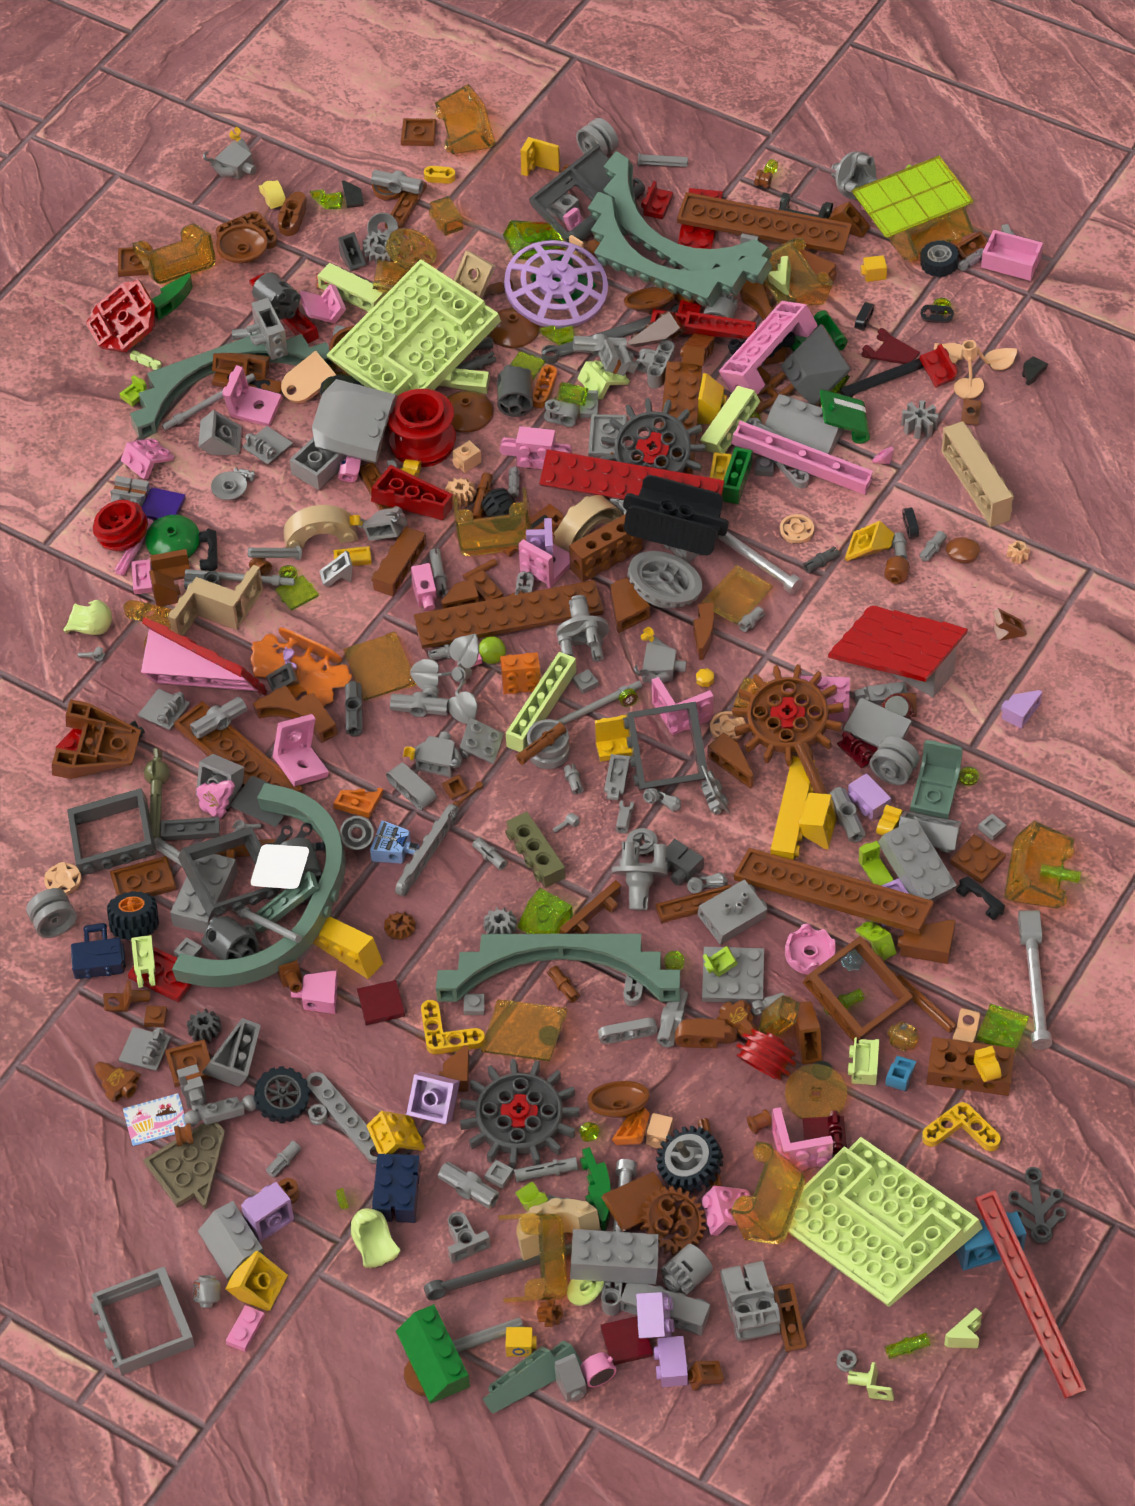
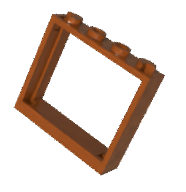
M861 936L810 972L802 982L853 1042L857 1038L856 1043L908 1005L913 998L910 990L903 986L895 972L885 965L882 957L877 955L872 950L869 942ZM854 949L857 950L899 999L863 1028L818 977Z

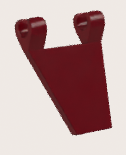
M884 328L878 330L877 339L884 341L880 348L875 352L869 345H865L861 353L864 358L901 364L915 360L920 354L916 349L891 336Z

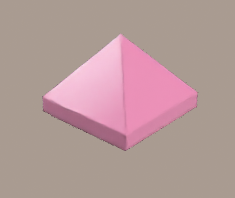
M888 447L881 450L872 459V462L876 464H890L894 448Z

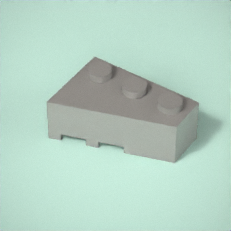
M242 1018L202 1073L240 1087L248 1077L261 1025Z

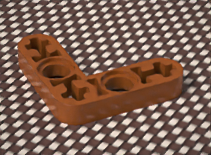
M256 211L232 219L216 228L218 238L220 233L228 227L246 224L247 222V224L257 226L260 229H266L264 233L268 237L267 249H272L278 244L277 235L262 215Z

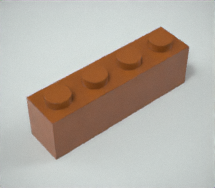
M409 527L404 528L397 537L395 544L389 548L386 558L382 559L379 569L372 575L371 580L374 590L394 597L410 572L411 567L426 547V533Z

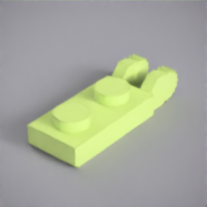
M152 936L131 938L138 988L143 987L142 974L149 973V983L151 986L156 985Z

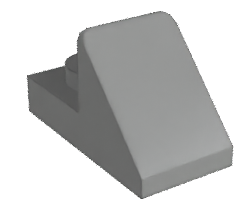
M348 551L342 553L319 571L324 586H331L341 577L351 582L352 562Z

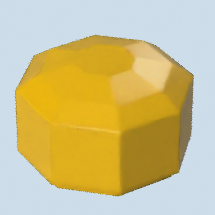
M708 668L700 669L696 673L697 684L701 687H710L714 683V672Z

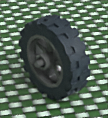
M279 1066L277 1069L275 1067L271 1068L268 1072L265 1071L257 1081L254 1090L256 1108L262 1112L261 1115L264 1118L268 1117L269 1121H279V1123H285V1121L292 1122L296 1117L299 1118L307 1107L310 1097V1089L307 1086L308 1082L302 1078L300 1072H295L293 1068L289 1067L287 1069L284 1068L285 1066ZM279 1082H285V1083H287V1084H286V1086L284 1087V1086H280V1083H279ZM275 1083L277 1090L271 1089L269 1086ZM291 1085L295 1091L288 1092L289 1086ZM267 1093L276 1096L268 1100ZM287 1096H297L295 1103ZM277 1101L279 1103V1107L273 1105L272 1103ZM285 1101L290 1105L288 1107H282L283 1102Z

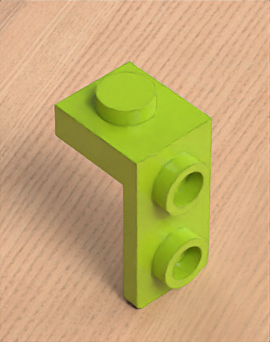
M877 841L866 843L859 848L858 862L870 881L880 886L893 881L892 876L880 859L881 846Z
M873 921L865 922L855 929L857 934L871 942L873 951L881 956L883 960L897 954L891 933Z

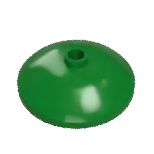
M175 514L163 516L154 521L148 528L145 536L146 547L151 555L186 549L188 558H190L200 544L199 529L191 519L185 516Z

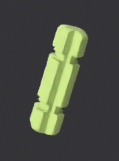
M136 350L130 353L131 360L138 361V363L154 370L162 367L161 361L148 355L140 354Z

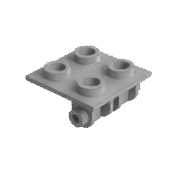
M266 426L256 435L248 433L245 436L247 443L242 448L266 464H269L293 443Z
M158 689L138 716L170 730L174 726V722L180 718L190 705V702L184 700L182 692L172 695Z
M470 717L459 747L461 749V756L468 758V756L473 754L494 764L504 733Z
M702 765L701 767L707 780L702 782L701 789L707 799L706 801L711 813L719 815L723 809L729 813L727 807L729 801L725 794L721 792L723 789L719 779H715L711 770L707 771Z
M133 1027L118 1061L157 1071L171 1036L165 1035L164 1030L159 1027L153 1032Z

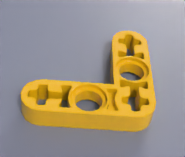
M426 1000L422 1003L421 1014L426 1048L429 1053L437 1055L457 1052L463 1046H468L469 1050L481 1048L484 1045L485 1034L479 1028L443 1032L438 1003L434 1000ZM428 1008H432L433 1017H429ZM430 1024L438 1025V1028L433 1031L427 1027ZM473 1036H477L478 1040L474 1041ZM432 1037H436L438 1046L434 1047ZM459 1038L461 1042L453 1045L450 1043V1040Z
M964 1102L953 1106L925 1127L922 1133V1141L929 1147L937 1146L961 1127L986 1151L997 1150L1001 1140L999 1133L969 1104ZM959 1111H966V1116L964 1114L959 1115ZM950 1121L953 1126L951 1128H944L941 1123ZM978 1123L982 1126V1129L979 1131L973 1130L971 1125ZM936 1133L935 1138H928V1134L932 1136ZM987 1138H988L989 1140L994 1139V1140H995L994 1143H993V1142H989V1143H988V1142H987Z

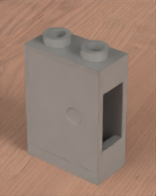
M265 298L251 303L254 324L247 326L246 329L248 333L254 331L258 333L250 337L251 342L255 346L264 344L271 360L288 355L285 330L269 299Z
M744 879L701 904L697 915L721 945L765 919L767 905L764 900L758 898L754 887L751 884L748 885Z

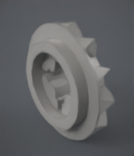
M645 828L631 831L626 841L635 842V847H640L639 856L654 852V844L658 843L655 833ZM644 838L645 843L641 847L639 843Z

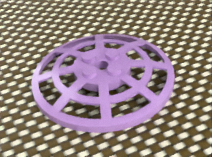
M550 240L533 243L517 252L507 266L504 288L508 301L519 314L537 325L560 329L575 327L592 319L605 303L608 281L604 268L590 252L572 243ZM542 246H563L567 247V250L545 251L542 248ZM532 249L537 251V254L530 257L525 264L515 263L525 252ZM576 250L584 254L595 265L587 266V264L581 258L574 255L573 252ZM560 254L564 256L561 261H551L548 255ZM539 257L544 261L540 268L530 266ZM570 258L577 261L582 267L574 269L568 264ZM511 269L521 271L520 280L522 288L514 292L510 284ZM526 272L537 274L536 282L527 285ZM591 272H601L603 279L602 294L592 289L593 277ZM587 274V286L578 282V275ZM553 278H560L561 281L556 282L553 280ZM538 288L545 295L544 300L536 297L531 291ZM575 289L584 292V294L575 301H573L570 296L575 291ZM526 294L534 303L541 306L538 315L524 308L516 298ZM589 295L598 300L591 310L579 316L576 306L582 304ZM552 298H564L566 304H552L550 301ZM547 309H569L572 319L554 320L544 318Z

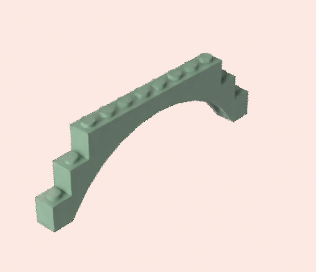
M615 151L603 166L607 171L606 175L612 179L603 191L606 195L611 196L617 205L619 225L623 235L631 236L630 238L635 243L643 244L647 251H654L661 260H668V263L676 269L678 267L681 270L691 271L713 269L734 263L753 253L768 259L772 257L773 254L770 249L756 239L733 247L702 249L680 245L661 236L645 222L636 205L633 191L634 166L630 160Z
M598 192L588 207L591 217L596 220L591 232L594 235V239L600 243L594 252L600 264L604 266L609 265L619 272L624 271L631 277H639L643 282H651L660 289L666 288L672 294L678 293L687 300L693 299L702 306L712 307L722 291L725 294L737 296L747 280L751 283L763 284L773 268L768 258L755 253L734 263L705 270H679L658 265L641 256L628 244L619 225L617 205L611 196Z
M302 334L286 339L288 355L274 360L270 358V363L297 366L314 351H317L331 369L336 368L333 361L327 358L329 353L328 344L324 342L309 347ZM251 336L147 373L151 389L139 393L142 409L130 413L132 426L139 439L157 433L163 415L172 402L187 388L202 378L216 373L212 371L214 353H242L270 357L264 344L255 346L250 340Z
M633 933L481 934L480 952H460L458 970H438L436 982L438 1002H458L476 985L497 973L536 961L565 959L605 965L625 973L644 985L660 1002L680 1001L681 993L680 970H661V952H642V935Z

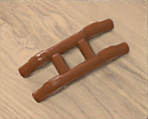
M782 371L768 381L759 394H757L761 402L752 415H758L763 410L772 406L779 394L789 396L795 389L792 383L779 393L773 389L786 377ZM767 392L771 398L764 402L759 396Z

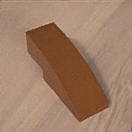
M214 353L212 371L230 374L237 365L243 367L245 376L253 373L254 376L265 378L269 374L270 357L242 353Z
M713 602L698 604V619H693V632L699 660L704 659L713 637Z

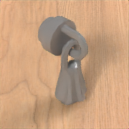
M653 787L646 789L643 794V798L647 803L652 804L659 801L672 812L681 809V800L678 797L669 796Z
M720 872L707 877H692L688 880L687 888L691 893H699L703 888L725 886L727 878Z

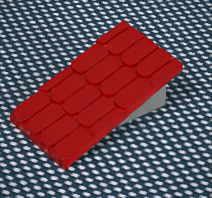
M870 606L854 622L842 639L833 646L832 650L828 653V658L887 672L934 698L954 674L957 645L967 634L968 629L944 621L941 623L897 610L891 611L878 606Z

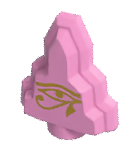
M227 780L219 784L212 782L207 785L204 783L197 787L196 795L200 800L199 806L201 810L221 819L227 813L228 798L233 794L234 783L231 780Z

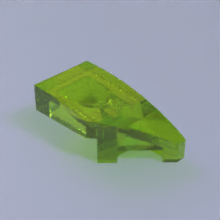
M324 189L310 191L311 197L324 209H341L343 202L342 192L325 194Z
M554 325L539 328L543 336L557 345L571 342L575 336L573 326L555 329Z

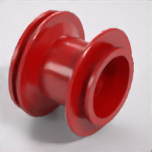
M431 389L408 390L397 396L393 412L390 413L387 424L391 428L388 435L389 446L394 456L400 462L404 463L405 459L421 461V467H430L443 462L450 456L456 441V432L451 424L454 418V408L451 401L442 393Z

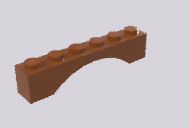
M747 280L740 290L742 301L756 311L764 321L774 310L773 306L770 307V296L766 294L765 282L759 284L757 282L751 283ZM787 347L780 348L773 357L766 358L763 361L764 365L784 362L785 354H788Z

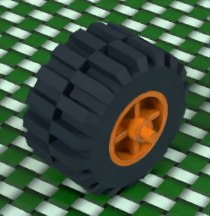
M140 891L125 892L122 895L115 896L107 905L110 931L114 936H119L120 939L131 940V938L147 936L154 933V930L158 928L157 903L155 898L148 893Z

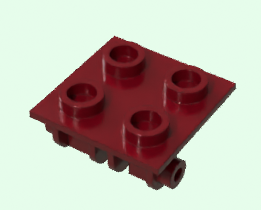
M848 731L843 732V739L837 743L861 769L870 763L873 754L878 750L877 747L853 737V734Z
M830 1111L828 1117L802 1118L804 1140L832 1136L833 1154H837L844 1146L847 1148L844 1116H840L838 1111Z

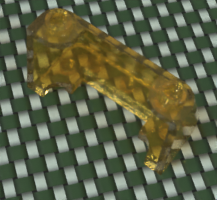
M469 84L435 102V113L439 119L442 118L447 130L448 138L445 139L444 147L448 153L459 154L489 149L496 145L486 107Z
M192 223L182 228L180 232L181 241L154 250H151L150 244L144 240L132 244L136 256L151 279L157 284H164L188 273L194 274L213 267L216 257L211 234L197 224Z
M1037 821L1031 822L1014 839L1004 897L1012 902L1056 909L1061 906L1063 907L1067 901L1066 891L1060 889L1064 861L1071 858L1074 854V839Z
M757 1141L753 1155L758 1162L764 1163V1167L753 1196H741L736 1199L731 1213L744 1240L779 1244L787 1237L806 1179L803 1172L771 1144Z

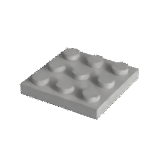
M704 947V954L711 957L724 947ZM729 947L738 965L720 977L716 976L713 972L710 974L704 966L706 961L703 958L702 1002L731 1001L736 1003L740 1000H746L747 1003H753L754 1001H763L764 948Z

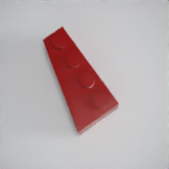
M390 464L372 486L371 502L393 508L398 506L404 511L443 520L452 509L453 494Z

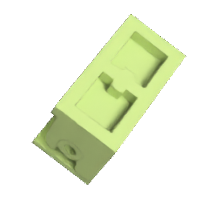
M855 1038L854 1045H850L849 1057L853 1058V1063L848 1065V1075H852L851 1083L876 1085L879 1039H861L856 1043L857 1038Z

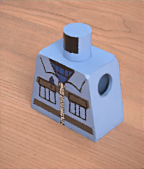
M381 820L370 849L371 861L401 864L404 862L407 853L414 855L416 849H419V844L411 842L410 831Z

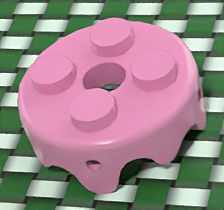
M803 924L798 931L790 933L785 945L787 963L795 971L808 975L835 955V939H832L825 929L814 930L810 924ZM813 950L815 954L807 955L805 951Z

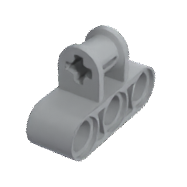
M664 340L660 342L656 351L645 348L640 350L639 358L636 360L638 364L636 369L647 373L649 387L656 389L663 385L667 361H674L675 358L674 343Z

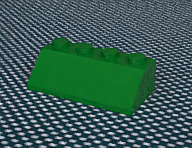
M433 1304L414 1312L396 1330V1334L429 1403L432 1404L469 1388V1375L435 1305Z

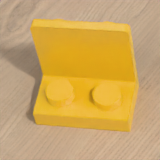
M528 137L520 150L521 175L528 176L535 166L559 172L560 147Z
M626 715L595 720V742L600 762L610 760L611 754L633 756L632 749L627 746L626 737H629L628 729L624 728L623 718H626Z
M381 1111L366 1125L378 1154H393L399 1147L419 1151L425 1149L422 1137L418 1133L414 1119L410 1115Z

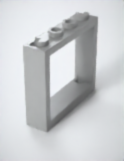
M165 1267L91 1294L94 1303L90 1304L94 1316L99 1315L98 1327L101 1333H106L107 1338L104 1339L108 1351H113L114 1356L111 1357L114 1368H119L121 1375L195 1347L193 1336ZM161 1285L182 1337L123 1360L103 1307Z

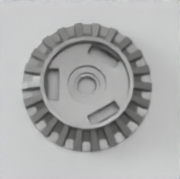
M646 551L637 554L629 564L627 575L630 578V583L634 585L637 593L652 605L661 608L684 607L685 604L690 605L693 601H696L701 593L702 580L698 572L685 560L675 555L661 551Z

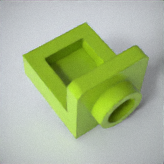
M135 375L131 377L132 384L119 393L120 398L132 407L140 401L139 393L147 390L146 382Z
M728 946L711 957L707 954L703 955L706 961L704 963L706 970L710 974L713 972L718 977L738 965Z
M534 1182L528 1183L515 1193L527 1211L532 1206L548 1201L545 1193L539 1192Z

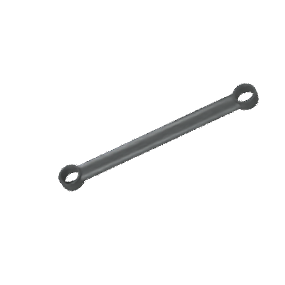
M679 304L673 305L671 310L668 311L675 313L678 311ZM652 316L596 334L622 338L643 331L645 326L650 323ZM573 341L559 346L547 345L543 347L541 351L542 360L545 363L552 364L557 362L559 357L575 353L573 352ZM553 352L556 355L546 356V353Z
M572 1243L544 1251L542 1254L525 1261L520 1258L444 1282L443 1280L430 1281L423 1288L426 1298L428 1300H437L445 1296L449 1291L571 1255Z

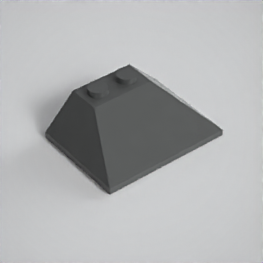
M822 324L781 364L782 369L794 388L810 404L815 406L821 401V389L831 391L852 370Z

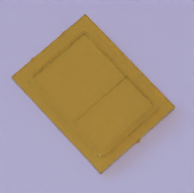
M378 260L373 289L388 293L413 266Z
M736 565L702 600L701 604L713 602L714 612L738 625L742 617L747 615L772 589L773 585Z

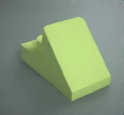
M781 256L778 271H770L768 274L769 282L785 295H789L791 264L788 256Z
M977 1308L971 1311L945 1335L944 1345L950 1348H978L979 1337L974 1332L981 1326L982 1313Z

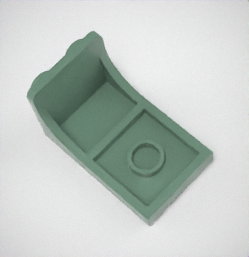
M925 741L921 767L910 805L911 812L948 819L961 771L962 747L937 741Z

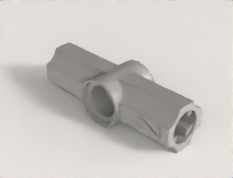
M374 170L372 172L371 184L388 187L393 193H400L402 190L421 194L423 190V180L407 177L402 171L388 173Z
M595 334L592 337L574 336L573 352L592 353L594 356H599L598 353L605 339L612 341L616 348L620 345H625L626 349L627 340L626 338L607 337L604 334Z
M416 692L413 695L391 694L390 710L410 712L415 717H424L426 714L447 716L449 699L429 697L423 692Z
M236 697L221 707L219 705L212 706L204 717L190 724V728L196 738L200 739L215 729L223 730L227 728L232 719L247 711V706L241 697Z
M834 788L829 794L832 795L834 808L838 815V822L843 826L849 842H860L865 838L866 834L856 814V806L851 802L845 788Z
M681 988L680 1001L667 1002V1006L663 1008L661 1026L657 1037V1043L662 1047L669 1048L674 1046L675 1030L679 1023L684 1020V1009L688 992Z
M450 1162L444 1163L438 1173V1178L454 1187L461 1197L465 1199L472 1198L488 1209L493 1208L500 1196L499 1192L484 1184L475 1173L471 1171L466 1173Z

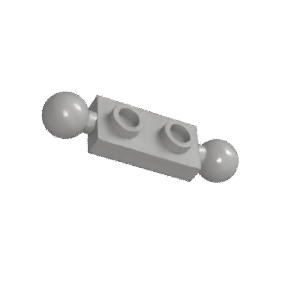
M247 1095L242 1101H239L237 1097L199 1106L198 1112L194 1110L186 1112L184 1122L185 1124L190 1123L191 1127H194L201 1120H203L205 1125L244 1115V1109L247 1111L256 1109L254 1095Z

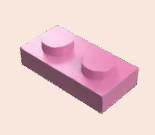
M150 559L131 561L134 594L153 592L149 574L151 570Z
M245 1305L226 1339V1345L246 1352L265 1318L264 1312Z

